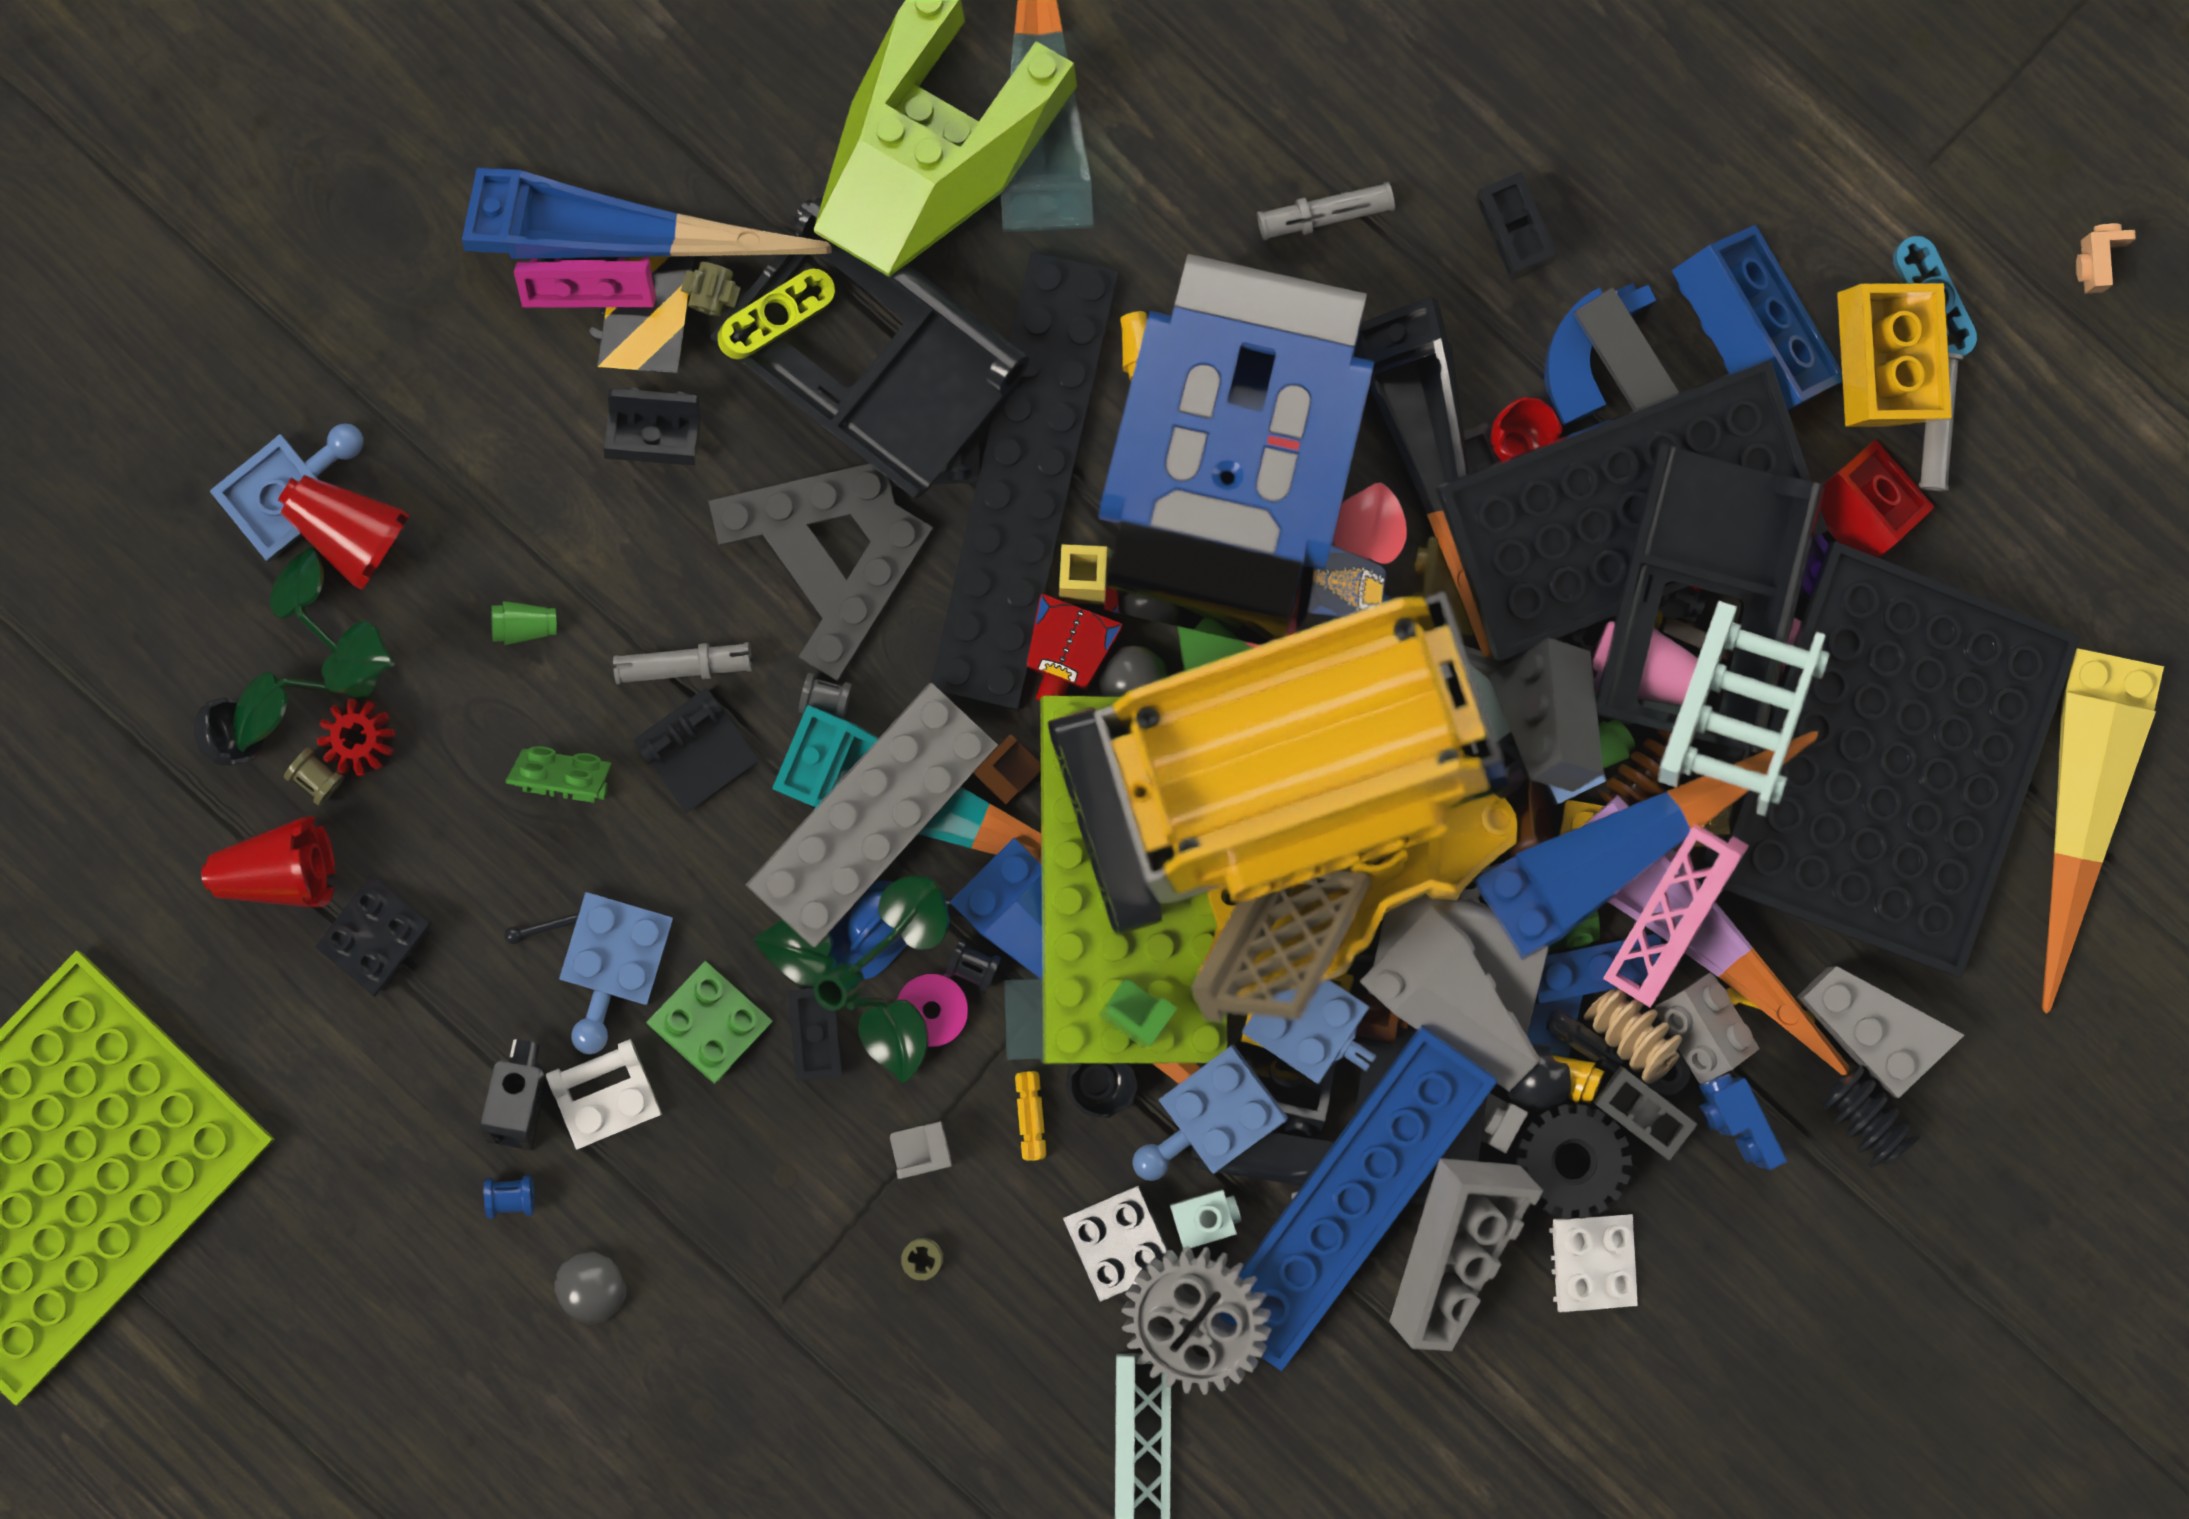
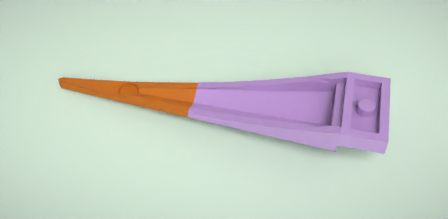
M1617 795L1583 826L1626 809L1629 806ZM1670 851L1607 902L1635 920H1638L1677 855L1675 851ZM1684 862L1676 875L1686 873ZM1689 880L1670 884L1667 889L1672 909L1688 906L1694 899ZM1697 880V883H1698V886H1699V889H1700V887H1701L1702 885H1701V883ZM1661 901L1654 913L1664 911ZM1715 902L1685 954L1759 1007L1841 1075L1847 1076L1850 1068L1846 1061ZM1684 914L1674 916L1676 926H1678ZM1666 918L1646 924L1647 928L1666 941H1669L1671 938Z

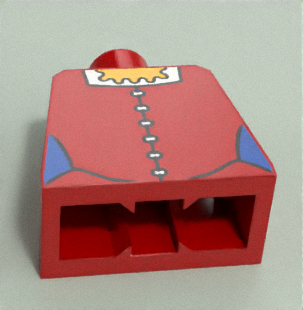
M1041 594L1027 659V667L1030 670L1044 675L1035 700L1040 701L1042 696H1065L1069 685L1088 691L1097 678L1105 659L1113 651L1124 631L1123 624Z

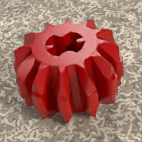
M348 699L347 714L339 706H332L330 710L337 719L336 722L332 723L322 719L319 723L322 728L331 731L330 736L317 738L318 745L325 747L333 746L323 756L325 762L332 763L340 758L337 771L342 774H346L353 764L356 775L365 776L366 761L374 769H381L383 765L376 754L381 752L391 756L394 752V749L390 746L382 744L383 739L396 737L394 729H380L390 719L388 713L381 712L373 717L376 704L371 701H367L360 712L357 700ZM363 726L364 730L361 731V734L367 736L363 745L356 743L351 749L349 745L353 742L347 739L349 731L357 732Z

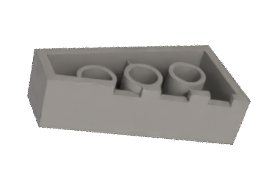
M1439 1159L1389 1321L1411 1348L1452 1351L1480 1302V1299L1477 1297L1479 1291L1489 1278L1493 1279L1501 1266V1263L1498 1261L1499 1256L1509 1239L1515 1240L1524 1225L1521 1218L1530 1203L1535 1205L1543 1192L1540 1186L1520 1165Z

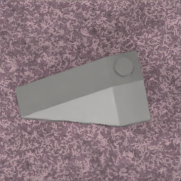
M1433 904L1360 982L1393 1014L1417 1030L1423 1025L1496 1076L1497 1084L1510 1091L1540 1061V1058L1515 1015L1505 1009L1494 990L1497 985L1491 974L1484 973L1474 956L1473 951L1475 947L1468 935Z

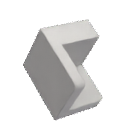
M942 1121L894 1132L890 1135L898 1179L953 1165Z

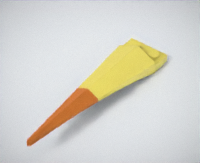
M2078 648L2062 689L2055 843L2042 1009L2046 1014L2052 1008L2156 711L2154 709L2164 669L2163 666Z

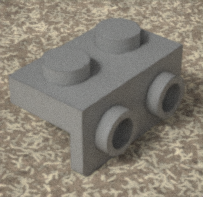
M1712 972L1700 977L1682 991L1659 1003L1654 1008L1661 1022H1667L1670 1025L1667 1032L1671 1038L1676 1035L1682 1037L1678 1050L1700 1084L1706 1083L1734 1069L1760 1049L1752 1036L1751 1030L1744 1024L1731 1003L1727 991L1720 985Z

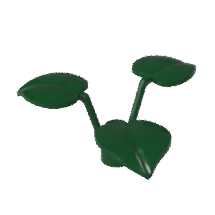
M306 548L304 552L293 558L281 571L270 593V607L274 615L281 619H287L296 613V616L334 652L325 660L322 666V676L325 678V682L294 678H282L278 681L276 675L269 671L262 673L252 680L242 692L233 718L235 743L242 752L248 746L268 736L281 722L288 703V695L285 689L296 687L319 690L329 695L344 693L357 701H361L367 698L373 691L377 682V675L395 664L385 648L379 630L372 623L367 621L356 623L342 635L337 644L307 615L305 606L318 598L324 580L321 558L312 548Z
M920 875L900 878L884 890L879 900L878 913L881 919L894 929L854 965L844 963L835 967L836 960L829 956L833 948V939L830 932L815 947H812L782 919L754 938V942L761 952L783 974L800 985L814 987L815 998L823 1008L836 1011L845 1005L850 1010L857 1006H873L868 1008L859 1020V1038L869 1055L891 1071L902 1084L907 1082L917 1072L925 1058L929 1040L926 1021L920 1011L907 1000H896L888 1006L883 998H858L864 988V976L861 970L900 935L910 947L919 950L931 949L945 938L949 929L950 917L943 891L934 880Z

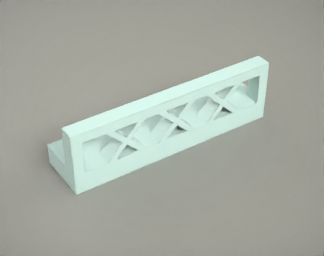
M1116 1353L1115 1519H1134V1509L1147 1496L1161 1510V1519H1170L1171 1387H1166L1167 1374L1162 1371V1382L1147 1396L1135 1383V1364H1138L1136 1361L1141 1354ZM1148 1361V1362H1146V1363H1144V1364H1153V1363H1152L1151 1361ZM1135 1391L1144 1399L1136 1408ZM1160 1392L1161 1409L1152 1401ZM1147 1404L1161 1417V1429L1148 1442L1134 1429L1135 1416ZM1134 1437L1143 1445L1135 1455ZM1160 1437L1161 1455L1152 1447ZM1147 1450L1161 1463V1475L1148 1487L1134 1475V1463ZM1134 1483L1143 1491L1135 1500ZM1160 1483L1161 1501L1152 1493Z

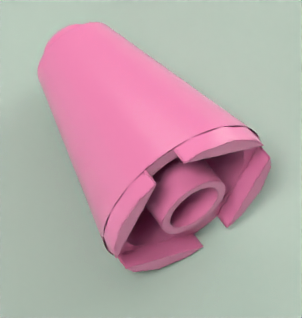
M1612 621L1605 622L1595 645V650L1591 655L1595 692L1599 691L1615 623ZM1654 628L1637 699L1682 706L1699 658Z

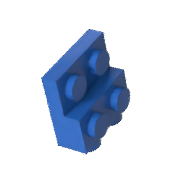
M1722 1074L1706 1083L1699 1084L1702 1091L1700 1095L1704 1104L1698 1107L1706 1125L1710 1130L1715 1129L1722 1135L1734 1136L1740 1133L1741 1136L1736 1138L1735 1141L1747 1163L1752 1162L1756 1167L1771 1170L1787 1162L1745 1078L1731 1077L1730 1074Z

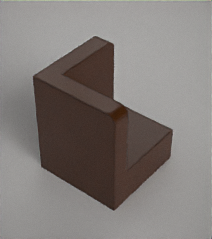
M1010 734L973 773L994 795L1008 806L1041 772V763L1018 742V739Z

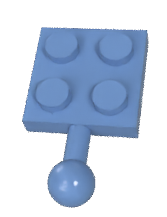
M343 423L335 426L328 434L327 445L306 462L301 459L288 441L279 434L212 488L210 492L267 562H271L303 536L280 514L284 504L277 501L289 480L294 478L300 482L304 475L318 479L316 476L337 459L347 460L356 457L363 448L364 440L362 433L351 424Z
M585 892L559 980L594 990L586 1018L577 1022L572 1030V1042L578 1051L584 1054H595L605 1047L608 1040V1032L603 1022L611 995L647 1005L673 920L672 917Z
M1233 1044L1159 1099V1102L1180 1130L1160 1145L1147 1144L1140 1147L1134 1154L1133 1168L1136 1174L1144 1180H1158L1166 1174L1169 1160L1189 1145H1192L1214 1174L1286 1121L1288 1117Z

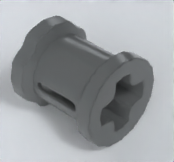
M808 673L799 702V712L804 713L807 705H811L844 719L851 696L852 683L845 682L841 686L817 680L815 674Z

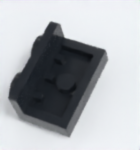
M633 387L609 389V414L603 448L604 458L695 466L701 422L700 402L697 395H688L680 391L669 393L651 392Z

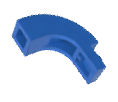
M1634 283L1616 291L1631 317L1651 308L1656 302L1649 285L1636 289ZM1600 287L1587 294L1570 309L1553 334L1548 346L1544 365L1545 392L1548 403L1554 409L1562 429L1601 411L1606 405L1591 372L1590 353L1592 344L1572 312L1602 293Z

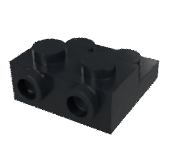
M1246 1044L1244 1059L1288 1117L1279 1126L1285 1127L1284 1132L1287 1135L1310 1138L1312 1133L1320 1135L1326 1118L1336 1062L1332 1064L1320 1084H1317L1269 1050Z

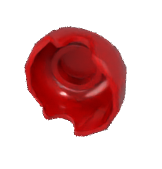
M1523 396L1507 405L1493 422L1491 430L1493 451L1501 461L1557 440L1562 433V425L1554 409L1539 398Z

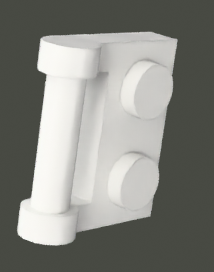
M631 1039L619 1043V1049L563 1072L558 1068L546 1073L548 1084L556 1098L576 1150L662 1115ZM620 1067H627L631 1078L573 1101L569 1088Z

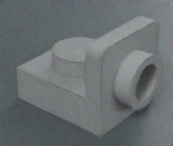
M1488 1093L1481 1141L1506 1153L1528 1112Z

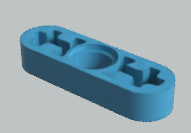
M1921 236L1909 237L1896 248L1893 254L1894 268L1902 284H1915L1913 280L1921 276L1920 271L1915 264L1907 265L1904 258L1909 254V247H1912L1915 253L1924 252L1926 258L1921 262V267L1925 275L1934 270L1936 276L1930 277L1922 283H1944V292L1947 296L1946 315L1951 310L1956 314V317H1952L1948 322L1955 333L1962 331L1965 335V339L1960 342L1961 350H1958L1953 344L1948 346V353H1956L1964 357L1973 350L1977 341L1974 325L1933 243Z

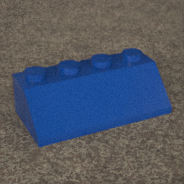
M1756 225L1710 244L1671 270L1678 281L1681 293L1689 300L1700 318L1704 332L1712 339L1723 357L1727 371L1731 373L1762 360H1771L1788 413L1843 382L1841 368Z

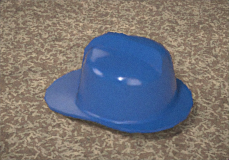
M884 880L873 882L829 931L833 939V948L829 956L836 960L835 967L844 963L854 965L893 931L894 928L886 924L878 913L880 897L884 890L893 882ZM901 935L861 970L864 979L875 977L886 969L906 947L907 943Z

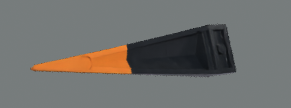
M1431 296L1362 322L1356 352L1358 358L1375 361L1369 388L1395 441L1430 521L1482 654L1492 659L1493 654L1435 489L1436 486L1469 474L1452 344L1447 339L1439 302Z

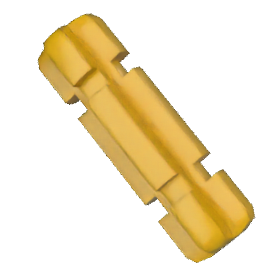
M1036 1071L1019 1072L1015 1076L1016 1092H1020L1017 1105L1020 1135L1024 1136V1142H1021L1022 1158L1026 1161L1042 1160L1047 1154L1046 1142L1042 1140L1041 1134L1045 1133L1042 1097H1038V1090H1041L1040 1075Z

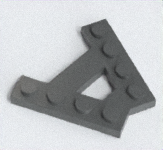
M870 463L708 501L718 545L725 546L764 536L823 618L799 655V658L837 682L933 531V527L895 504L889 478ZM849 516L854 518L869 539L870 544L847 580L808 526Z

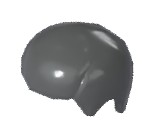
M1127 645L1116 648L1108 655L1100 668L1097 681L1102 697H1123L1129 691L1170 678L1171 675L1166 661L1155 651L1144 646Z
M595 1251L576 1253L567 1259L559 1267L554 1281V1290L558 1303L565 1313L573 1319L588 1325L604 1323L620 1312L627 1294V1286L618 1266L611 1258Z

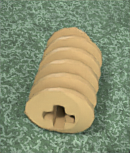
M1614 988L1602 995L1591 1005L1583 1016L1584 1020L1594 1021L1593 1028L1598 1034L1606 1033V1043L1611 1047L1618 1046L1617 1053L1621 1059H1631V1069L1637 1073L1643 1072L1642 1080L1645 1084L1654 1083L1665 1076L1678 1061L1679 1054L1676 1050L1682 1041V1037L1676 1035L1666 1041L1664 1036L1669 1030L1670 1025L1667 1022H1663L1656 1027L1651 1025L1657 1016V1011L1652 1009L1641 1014L1639 1011L1644 1003L1637 999L1629 1002L1627 1000L1629 994L1619 988Z

